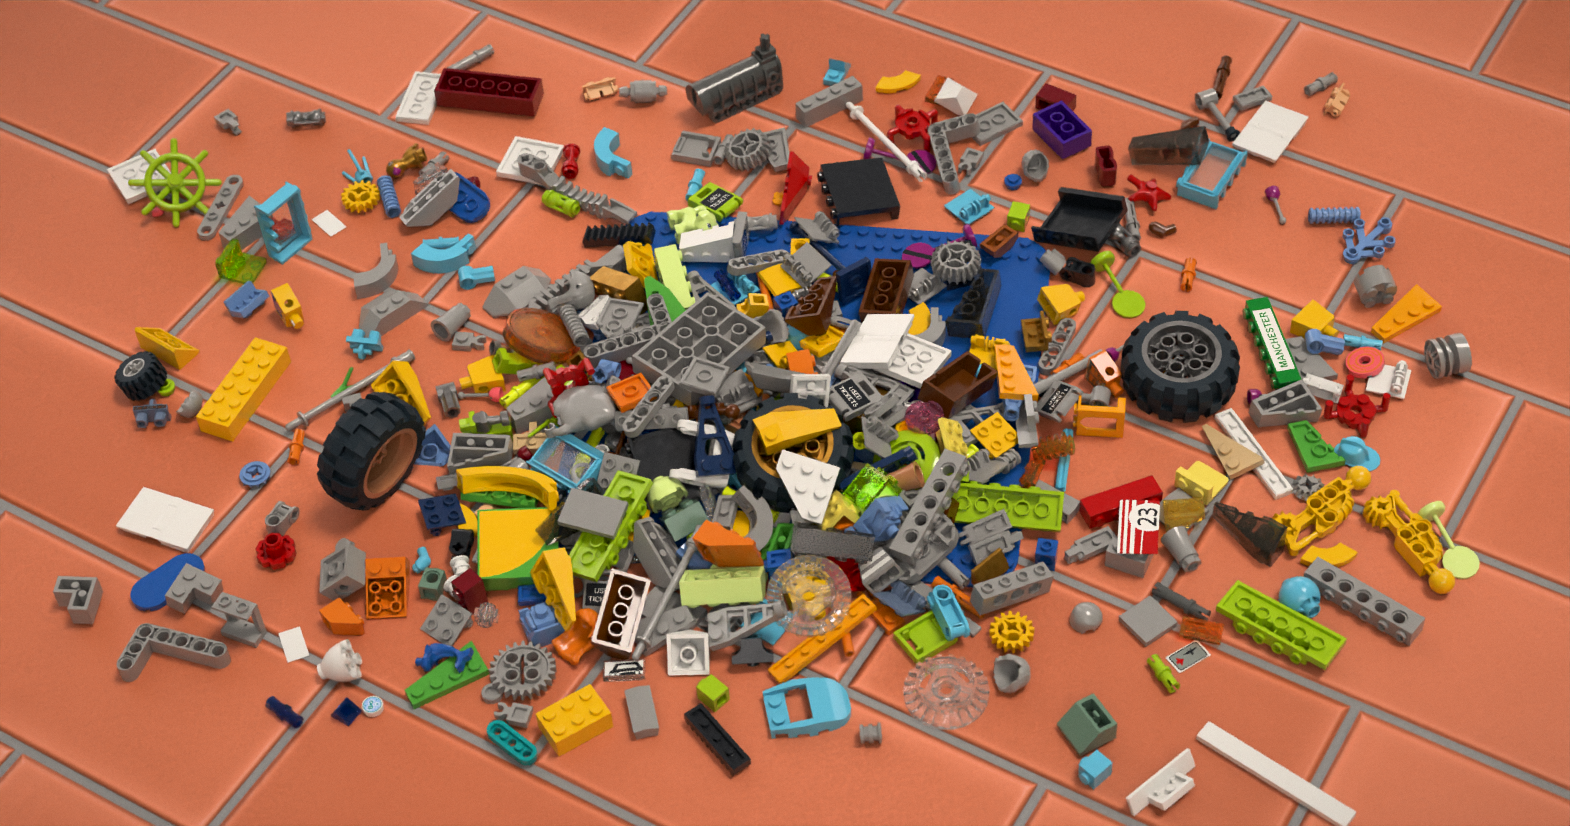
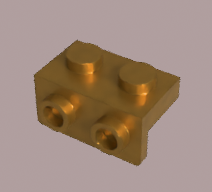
M1040 311L1039 318L1021 319L1026 352L1047 351L1049 343L1052 342L1051 331H1047L1049 319L1045 317L1044 311Z

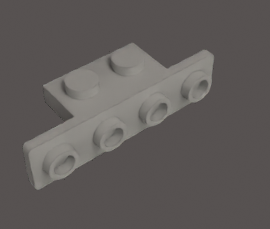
M1024 394L1025 402L1020 409L1019 418L1016 420L1019 448H1031L1039 445L1036 423L1040 422L1037 401L1032 400V394Z
M664 403L644 429L677 428L678 420H689L688 408H677V406H670V403ZM628 410L624 413L620 411L614 412L617 431H624L623 423L633 410ZM648 411L640 412L639 416H645Z

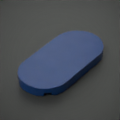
M455 172L460 178L458 198L449 211L464 222H477L488 213L490 199L484 191L461 174Z
M191 553L177 555L137 581L130 593L134 606L141 611H156L167 605L165 594L187 563L205 571L202 559Z

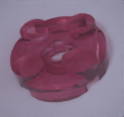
M928 400V403L917 401L911 404L905 413L906 426L910 431L928 434L929 436L940 429L938 419L944 418L942 407ZM922 416H923V417L929 416L927 419H924V420L921 419Z

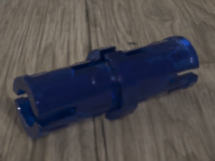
M720 269V272L717 270L714 273V278L719 282L721 290L727 293L731 301L740 299L741 293L734 286V281L726 275L723 269Z
M274 696L267 699L266 703L268 704H265V707L273 711L277 718L288 722L295 729L303 724L304 718L295 713L291 706L283 704Z

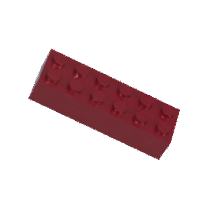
M444 68L434 89L437 106L535 117L543 98L544 90L542 78Z

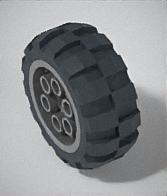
M1175 310L1173 315H1166L1165 312L1153 315L1149 319V323L1143 321L1125 341L1121 358L1123 387L1132 401L1137 400L1136 405L1148 415L1153 412L1158 414L1159 420L1172 422L1173 419H1183V423L1195 422L1199 419V416L1204 415L1207 418L1218 412L1222 405L1224 406L1229 402L1238 383L1240 355L1235 342L1231 340L1230 334L1220 324L1217 326L1213 325L1211 318L1200 313L1198 317L1189 315V311Z

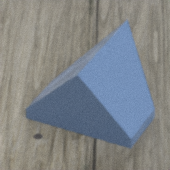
M433 424L425 432V439L422 441L423 448L419 458L414 463L415 465L444 466L448 463L451 445L436 424Z

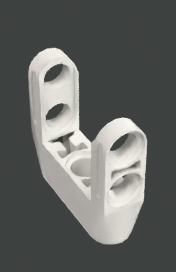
M681 419L678 420L677 429L683 434L696 436L698 422ZM704 424V432L706 434L716 433V426ZM725 430L733 450L732 444L735 434ZM710 439L709 455H720L722 449L716 439ZM684 468L671 469L669 473V478H676L682 483L709 488L725 489L729 480V475L696 478V471Z

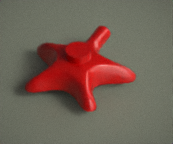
M1132 174L1128 176L1127 180L1134 184L1138 190L1130 195L1128 200L1148 202L1151 209L1157 211V202L1159 200L1171 199L1169 193L1157 186L1156 179L1144 182Z

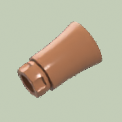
M914 461L897 471L879 478L877 483L890 487L895 494H898L902 490L909 491L923 488L925 480L919 464Z

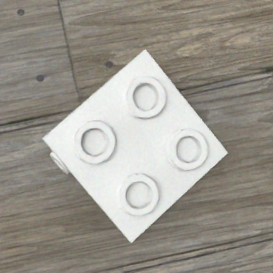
M1399 361L1396 367L1385 365L1378 375L1369 376L1366 391L1382 395L1389 393L1391 397L1404 399L1411 374L1406 361Z

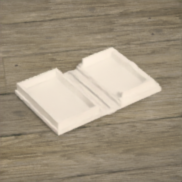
M1265 101L1232 145L1244 152L1248 150V153L1253 156L1275 163L1287 148L1289 142L1295 139L1305 126L1308 116Z
M867 314L840 363L858 369H889L899 351V341L901 338L904 339L912 326L914 314Z
M143 487L116 527L144 538L157 539L162 545L189 553L213 518L214 509Z

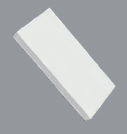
M415 71L395 116L396 122L429 125L437 107L434 89L441 74Z

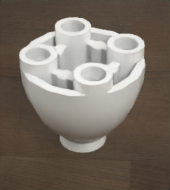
M346 639L335 644L327 651L322 662L317 665V671L323 680L328 678L338 682L352 681L362 676L359 666L362 664V658L359 653L353 651L350 641Z

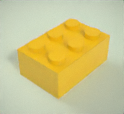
M591 684L535 713L538 728L559 757L614 727L611 712Z

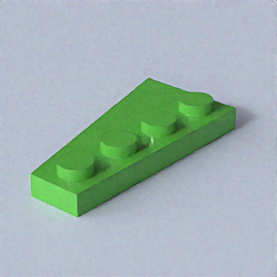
M482 491L467 494L461 492V500L518 508H536L539 501L525 494L507 491Z
M472 641L459 650L464 651L472 648L474 651L472 659L465 663V668L462 672L459 673L455 668L457 657H449L405 689L406 696L413 709L419 708L489 675V670Z

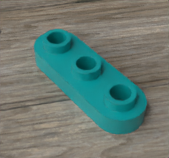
M494 720L488 724L486 729L488 738L522 765H531L536 762L538 758L537 748L504 721Z

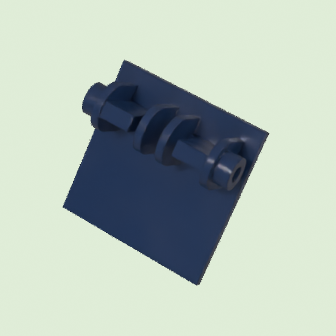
M457 494L418 500L427 530H430L433 536H439L443 527L466 524Z

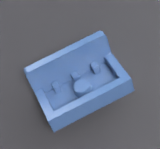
M247 281L228 297L224 304L232 317L247 318L255 308L265 303L269 294L266 290L256 289L251 281Z

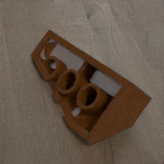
M836 276L819 278L808 289L809 293L805 297L801 296L798 299L799 304L796 307L792 306L788 310L784 319L785 323L808 336L826 334L831 322L837 285Z

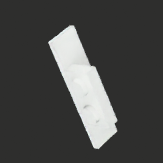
M1190 749L1184 750L1126 797L1132 815L1135 816L1149 804L1165 811L1195 786L1194 780L1185 775L1195 767Z

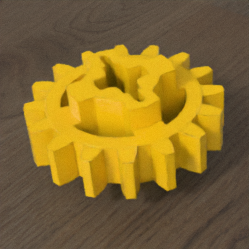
M361 180L360 183L354 181V185L348 184L349 188H344V193H341L342 204L345 205L346 210L350 208L351 212L357 210V213H360L361 210L367 212V208L373 209V205H378L377 201L380 200L379 189L376 188V184L371 185L370 181L364 183V180Z
M1009 611L1008 615L1002 612L1001 618L995 616L994 622L990 623L989 637H991L992 644L997 643V649L1004 647V652L1011 649L1012 653H1015V649H1019L1022 652L1023 646L1029 648L1030 642L1034 640L1032 620L1027 621L1026 615L1020 617V612L1012 615L1011 611Z

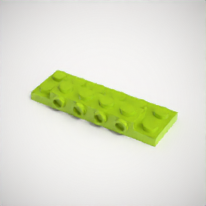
M617 471L603 496L628 502L627 511L615 539L584 531L581 533L569 554L574 576L598 582L604 569L610 570L612 565L618 563L619 552L622 548L627 547L628 536L631 532H634V522L647 511V503L644 499L653 485L651 479Z
M970 481L969 483L960 482L958 492L952 496L959 502L954 523L971 524L1004 509L1013 528L1061 532L1064 492L1041 490L1040 487L1030 486L1027 489L1013 484L1009 485V487L1001 486L999 483L983 485L977 483V481Z
M1239 580L1235 582L1216 605L1215 611L1233 620L1232 626L1235 627L1238 633H1247L1253 637L1256 643H1265L1271 646L1273 652L1289 656L1290 660L1295 664L1302 663L1306 665L1309 661L1326 670L1346 644L1347 638Z

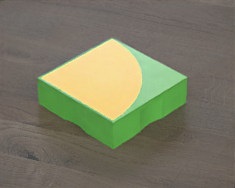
M547 507L477 510L478 575L483 579L486 591L509 590L518 588L521 585L534 584L530 571L542 552L558 549V508L555 510H549Z

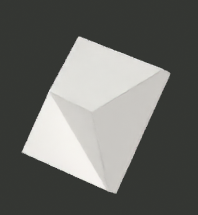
M948 77L934 101L961 116L967 114L978 94Z
M688 629L667 634L668 675L710 674L708 633Z

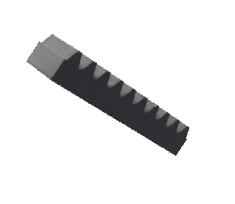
M648 222L647 226L644 223H641V226L637 223L634 226L628 223L627 227L623 224L620 227L614 224L613 228L610 225H607V228L603 225L600 228L594 225L593 229L587 226L582 242L584 247L624 245L627 241L652 244L656 230L650 222Z
M702 703L684 713L687 725L691 726L692 731L695 730L696 735L700 736L701 741L705 742L707 748L710 747L711 752L715 753L716 758L720 759L721 764H725L726 769L730 770L732 776L751 764L750 757Z

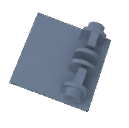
M900 580L891 583L892 590L873 594L879 599L880 603L890 606L899 616L905 617L926 612L924 609L927 604L925 597L915 590H911L909 586L907 587Z

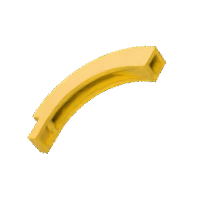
M506 466L456 469L457 488L463 494L482 491L515 492L536 498L549 510L557 509V502L559 501L557 482L542 473Z

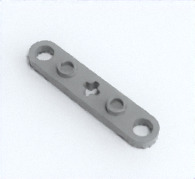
M231 175L226 178L197 229L201 240L209 241V239L212 240L216 236L217 231L222 226L244 185L241 176Z

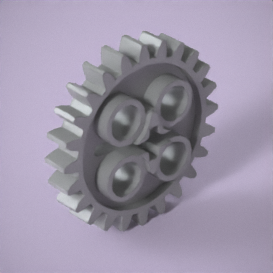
M522 641L519 646L514 642L512 648L506 645V651L499 650L500 656L494 655V661L490 662V681L493 683L494 689L498 688L499 694H505V698L512 695L513 700H516L518 696H521L522 701H524L525 696L532 699V694L535 693L537 696H540V690L546 692V685L552 686V680L556 679L555 658H553L552 652L547 651V647L541 649L540 643L535 647L532 641L528 645H525V642ZM522 657H524V664H525V666H524V677H525L524 684H521V682H522V678H521V674H522L521 658H522Z

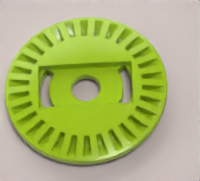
M903 430L897 432L898 438L890 442L891 453L894 454L910 445L918 457L915 461L919 464L926 483L941 456L937 443L932 437L921 431ZM920 447L924 451L925 460L922 459V455L917 448ZM874 454L873 463L882 460L878 455Z

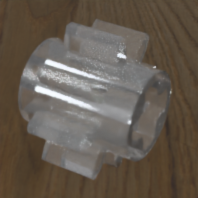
M486 602L480 604V608L475 607L473 616L475 617V622L480 627L489 628L493 626V622L498 623L500 614H498V609H496L495 605Z

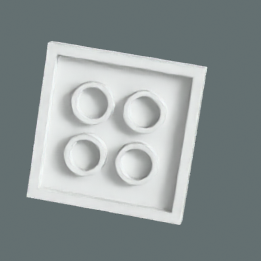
M515 136L496 170V174L498 177L542 185L520 174L517 161L518 156L529 153L545 160L554 171L563 154L564 145Z
M156 149L147 152L154 159L160 156ZM140 155L107 169L108 174L128 204L147 196L144 186L128 185L130 179H144L146 170L150 165ZM163 164L162 166L171 174L166 164ZM157 170L152 179H165ZM152 186L155 193L166 187Z
M907 333L904 339L901 338L899 341V351L890 368L873 370L921 389L923 381L931 375H935L948 361L952 350Z

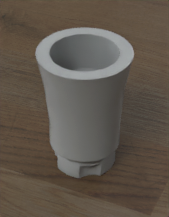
M458 303L431 322L433 333L442 341H450L456 331L467 322V319L471 316V311L466 305Z
M1184 526L1172 528L1162 536L1161 543L1169 550L1184 572H1192L1198 568L1201 560Z

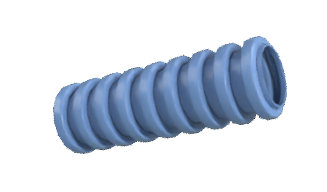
M387 175L381 176L377 179V186L385 213L390 218L397 217L401 214V208L392 178Z
M1328 207L1327 209L1321 208L1320 210L1319 208H1315V210L1310 208L1308 211V221L1310 224H1313V222L1319 224V222L1321 224L1325 222L1327 224H1330V222L1342 223V221L1344 223L1348 221L1353 223L1355 219L1361 218L1359 207H1355V209L1353 207L1349 209L1347 207H1344V209L1341 207L1330 209Z

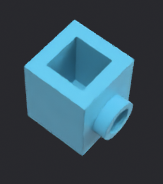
M1095 750L1090 756H1085L1079 762L1078 777L1083 784L1095 789L1112 774L1113 762L1101 752Z

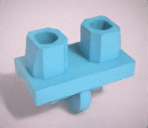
M354 329L352 335L346 337V342L350 344L353 353L358 354L359 359L364 360L367 355H372V351H383L384 346L381 344V334L379 331L372 330L370 331L369 338H364L365 332L363 330Z

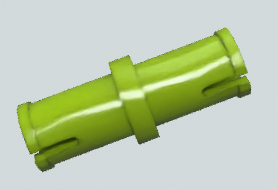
M1157 654L1151 655L1154 661L1148 658L1147 664L1155 672L1157 680L1162 681L1169 693L1176 692L1173 686L1178 690L1180 684L1171 674V669L1165 666Z

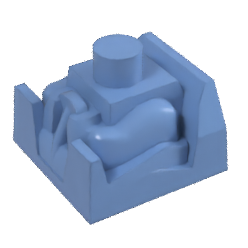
M901 496L875 498L853 526L870 542L887 541L890 538L896 537L899 531L897 527L901 523L902 511H908L909 508Z
M546 602L531 606L530 610L528 607L518 610L519 621L529 642H533L534 647L538 643H540L541 647L551 644L552 639L557 638L565 631L554 615L553 606H548Z

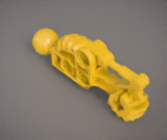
M1363 466L1351 467L1346 473V480L1337 477L1309 496L1305 510L1297 516L1291 514V511L1288 514H1285L1283 511H1281L1280 515L1275 513L1268 522V535H1271L1272 541L1278 540L1279 545L1286 544L1291 556H1297L1299 550L1310 544L1312 540L1334 533L1336 527L1348 518L1354 506L1351 490L1366 489L1371 483V473ZM1313 524L1315 531L1297 542L1300 531Z
M1391 490L1386 498L1379 495L1377 498L1372 496L1370 500H1367L1363 509V517L1366 523H1372V528L1374 526H1379L1380 529L1388 527L1395 536V549L1420 577L1426 574L1429 575V586L1434 592L1438 594L1449 593L1455 586V577L1451 571L1444 568L1439 569L1436 566L1443 557V547L1439 542V538L1432 530V524L1428 520L1423 519L1419 514H1413L1399 497L1400 493L1397 490ZM1396 506L1410 518L1408 524L1399 517L1396 512Z

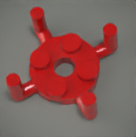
M896 105L895 127L887 131V138L894 144V135L898 133L905 136L908 140L921 136L923 138L924 151L930 152L928 128L930 126V118L931 124L938 122V111L933 109L926 113L919 109L918 112L913 111V109H904L901 105Z
M584 358L578 366L560 367L556 371L549 368L543 369V374L553 394V397L548 402V407L554 418H557V416L554 415L553 402L564 390L575 386L589 385L584 369H586L588 375H593L595 370L588 358ZM573 380L570 385H564L565 382Z
M1347 375L1344 388L1346 396L1339 398L1335 411H1332L1333 401L1327 400L1323 417L1325 419L1337 418L1340 423L1343 424L1344 422L1349 425V428L1358 429L1360 436L1365 438L1368 435L1369 425L1374 421L1376 413L1388 411L1391 395L1384 393L1381 405H1374L1368 395L1353 394L1354 376ZM1352 410H1358L1360 413L1355 414Z

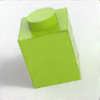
M1013 201L1007 215V226L1015 231L1025 232L1030 219V204Z
M712 674L700 680L696 686L697 698L714 712L730 700L729 688Z

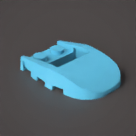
M830 678L792 679L762 691L772 739H776L775 734H788L789 738H795L802 734H809L810 737L816 736L818 732L823 730L833 731L847 724L851 717V705L846 690L840 683ZM797 688L799 690L806 689L813 718L790 723L784 694Z

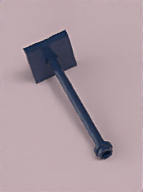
M793 221L790 224L789 228L792 234H798L803 239L809 238L808 234L799 227L797 221ZM810 239V245L838 270L836 272L839 300L843 304L865 293L872 270L870 259L864 257L845 267L823 246Z

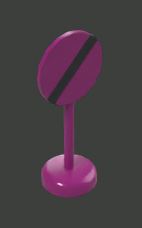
M869 137L863 159H871L872 154L875 153L900 160L895 154L874 149L875 139ZM914 150L907 154V157L911 161H917L920 168L927 174H930L936 168L934 156L927 151Z
M965 224L962 228L964 236L955 241L971 240L973 246L977 248L973 231L969 224ZM926 243L912 244L903 251L902 260H911L912 268L925 267L931 262L935 248Z

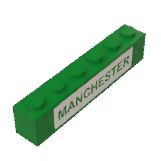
M1268 297L1246 300L1245 308L1242 310L1243 318L1248 321V330L1254 336L1253 341L1255 347L1259 349L1260 360L1265 363V372L1270 376L1272 389L1278 390L1302 380Z

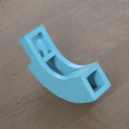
M604 127L594 141L596 163L599 169L610 177L613 173H617L629 179L633 175L631 162L613 154L620 146L619 133Z
M468 233L456 245L447 249H434L422 243L411 253L413 265L429 273H448L458 270L469 263L468 256L476 249L474 236Z

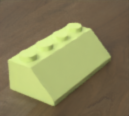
M764 565L685 570L679 582L682 606L687 605L689 608H696L700 605L708 604L710 607H715L722 603L738 605L740 602L758 604L765 597L766 572Z

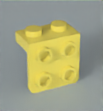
M943 417L939 418V427L934 429L941 454L944 449H948L964 455L968 459V448L963 441V429L960 423Z
M1196 461L1188 470L1181 466L1176 470L1174 486L1208 505L1228 484L1229 479L1201 461Z
M837 490L834 491L822 525L812 523L819 536L824 537L844 515L852 522H857L861 517V511L855 505L856 502L849 495L844 496Z

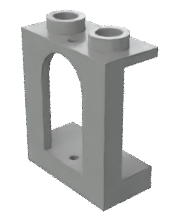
M222 592L211 607L216 611L224 613L227 622L220 631L224 637L257 648L267 633L256 603ZM250 616L252 617L254 624L248 622Z

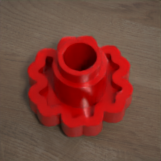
M280 533L266 535L264 540L259 541L255 548L258 563L264 568L271 566L273 570L284 568L286 562H293L294 557L297 555L294 540L289 535L281 536Z

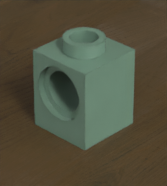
M425 568L418 585L422 599L438 601L440 596L443 595V586L447 580L445 570Z

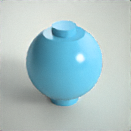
M1296 576L1288 578L1282 583L1278 595L1280 603L1308 618H1313L1320 612V591L1311 579Z

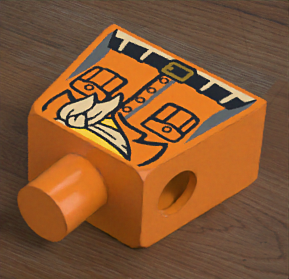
M1104 349L1089 357L1084 378L1093 387L1101 385L1109 388L1115 398L1122 395L1124 389L1119 385L1122 373Z

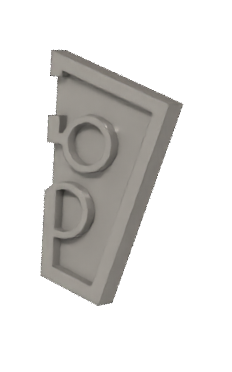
M785 127L764 132L771 142L772 151L770 152V157L766 158L775 172L787 170L790 151Z
M687 605L663 612L649 639L652 643L651 648H644L642 652L645 657L667 643V634L688 630L697 624ZM652 616L640 619L636 637L643 635Z

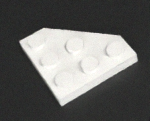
M782 449L776 467L777 473L781 477L801 519L821 526L840 467Z

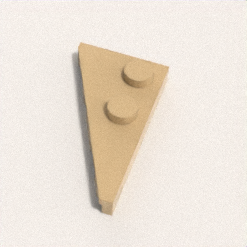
M1207 424L1202 426L1230 480L1265 464L1264 459L1260 455Z

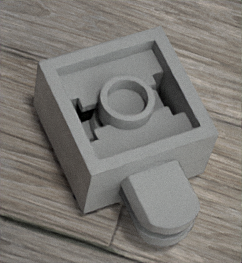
M346 538L340 539L335 546V551L321 560L319 593L332 600L338 597L343 600L365 586L366 552L356 548L354 542Z

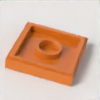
M638 373L607 386L606 390L620 412L624 413L635 408L651 386L643 374ZM657 396L652 397L650 401L657 399Z

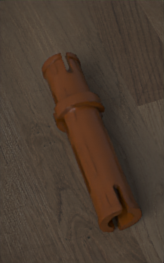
M1229 56L1221 58L1220 66L1216 70L1217 77L1213 89L1216 91L1218 99L1222 98L1227 77L1230 75L1232 58Z

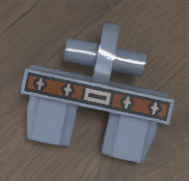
M150 399L149 405L133 406V413L138 428H146L148 422H154L157 427H165L166 422L171 421L172 416L169 413L168 405L157 404L155 399Z

